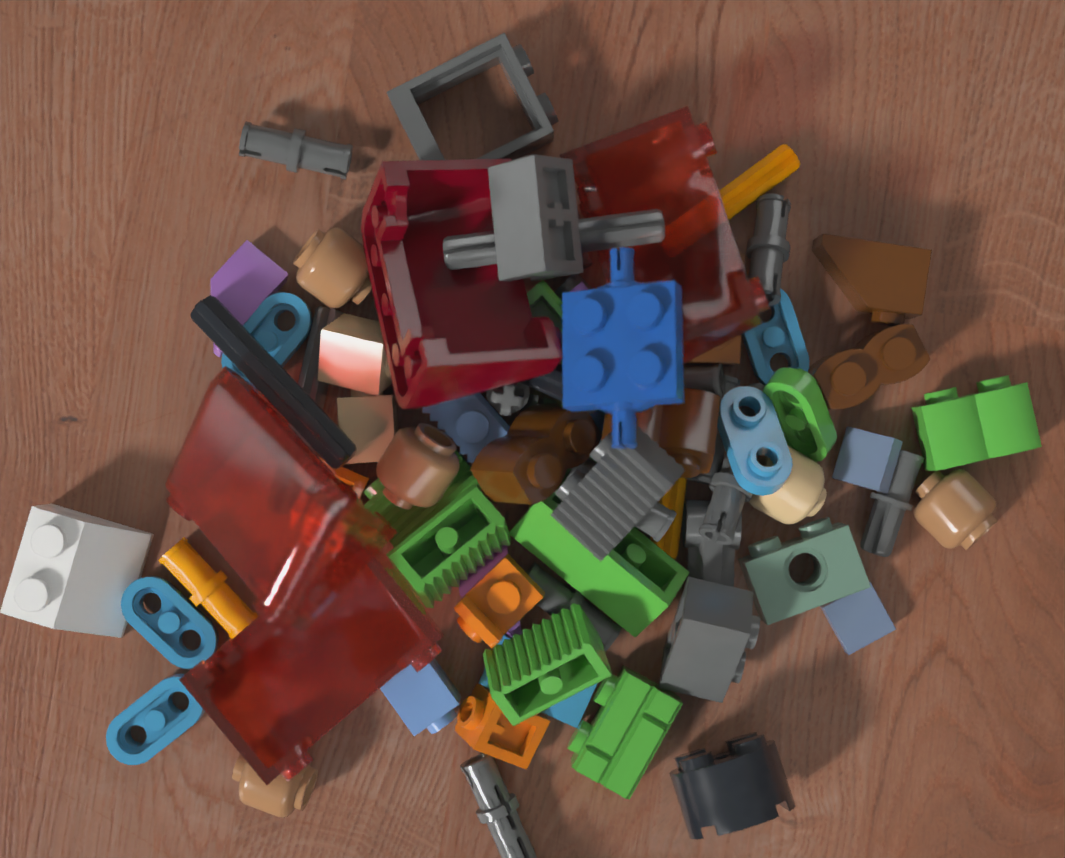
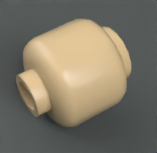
M788 446L793 465L785 484L780 490L770 495L761 496L753 494L749 503L757 510L783 524H796L806 516H814L821 509L827 492L823 488L825 481L823 468L813 459ZM765 455L759 456L758 462L762 466H773V462L769 457Z

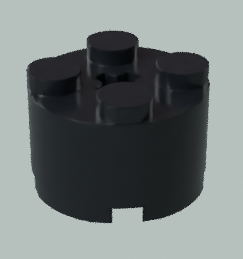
M752 732L727 740L728 751L712 756L711 751L706 752V749L702 748L674 758L677 768L670 772V777L690 839H704L701 831L702 827L714 825L717 835L721 836L765 823L779 817L776 809L778 804L788 811L796 807L774 740L766 741L764 734L757 735V732Z

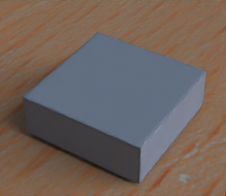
M847 426L832 478L888 494L903 441Z
M870 581V588L820 606L843 650L848 655L896 630Z

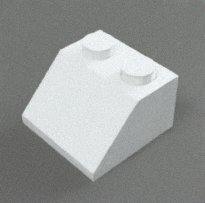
M55 504L32 506L0 613L52 629L118 638L123 637L127 621L121 609L122 596L132 582L141 578L154 534Z

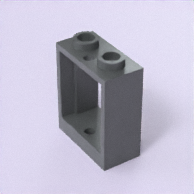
M503 33L386 92L419 160L445 159L418 105L500 64L533 131L477 159H512L513 161L554 141L552 125L559 122L558 117L545 92L536 96L527 78L534 74V70L521 44L512 47L506 34Z

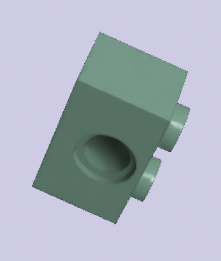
M825 517L800 526L798 529L801 536L781 543L778 536H773L747 546L750 555L741 557L738 561L749 591L754 592L753 602L761 621L766 625H770L871 587L848 525L839 522L832 524L830 518ZM808 553L814 563L813 572L807 580L794 582L789 575V564L796 555Z

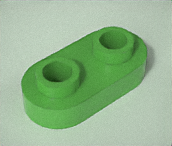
M780 368L765 385L763 392L773 403L787 445L816 462L822 461L837 440V433L822 392L815 378L807 371L798 368Z

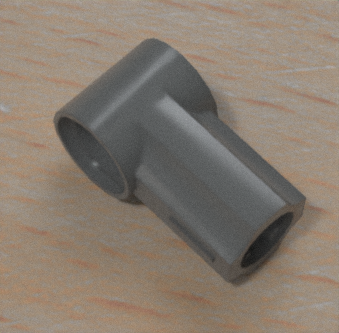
M685 499L682 516L683 548H687L686 570L690 572L685 580V585L688 577H693L734 587L735 550L739 549L741 542L742 511L733 543L731 545H722L716 543L722 526L721 521L718 522L711 541L699 534V528L703 523L711 500Z

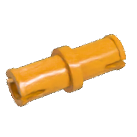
M186 537L177 542L158 560L192 594L189 601L195 607L201 604L229 634L232 640L258 617L256 612H253L225 582L228 576L222 570L216 573L188 543Z

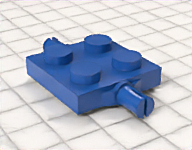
M620 247V251L617 248L610 250L611 283L597 289L562 293L563 408L570 412L601 410L612 414L611 447L616 449H626V447L632 449L637 447L636 413L642 412L654 405L684 403L682 286L676 281L647 284L634 281L635 250L628 247Z

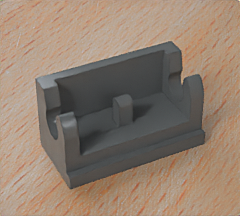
M531 155L488 167L499 281H514L528 277L531 278V281H538L583 273L572 159Z

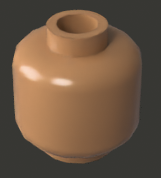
M318 228L306 241L293 261V264L298 267L297 283L332 309L344 306L349 300L358 305L372 289L363 244L341 228H332L325 233Z
M425 423L418 424L416 428L406 427L397 431L378 461L376 468L377 476L385 486L383 490L384 496L390 502L403 509H411L413 505L419 507L436 505L459 471L460 462L455 453L457 449L455 442L441 430Z
M963 469L954 470L947 476L940 470H937L915 491L922 500L915 508L914 517L945 548L952 549L961 545L965 550H968L998 521L992 515L997 507L995 498Z
M272 737L260 740L252 751L244 748L235 763L232 773V779L239 782V799L242 803L280 818L288 817L295 809L301 811L305 809L318 777V769L312 767L310 753L302 748Z

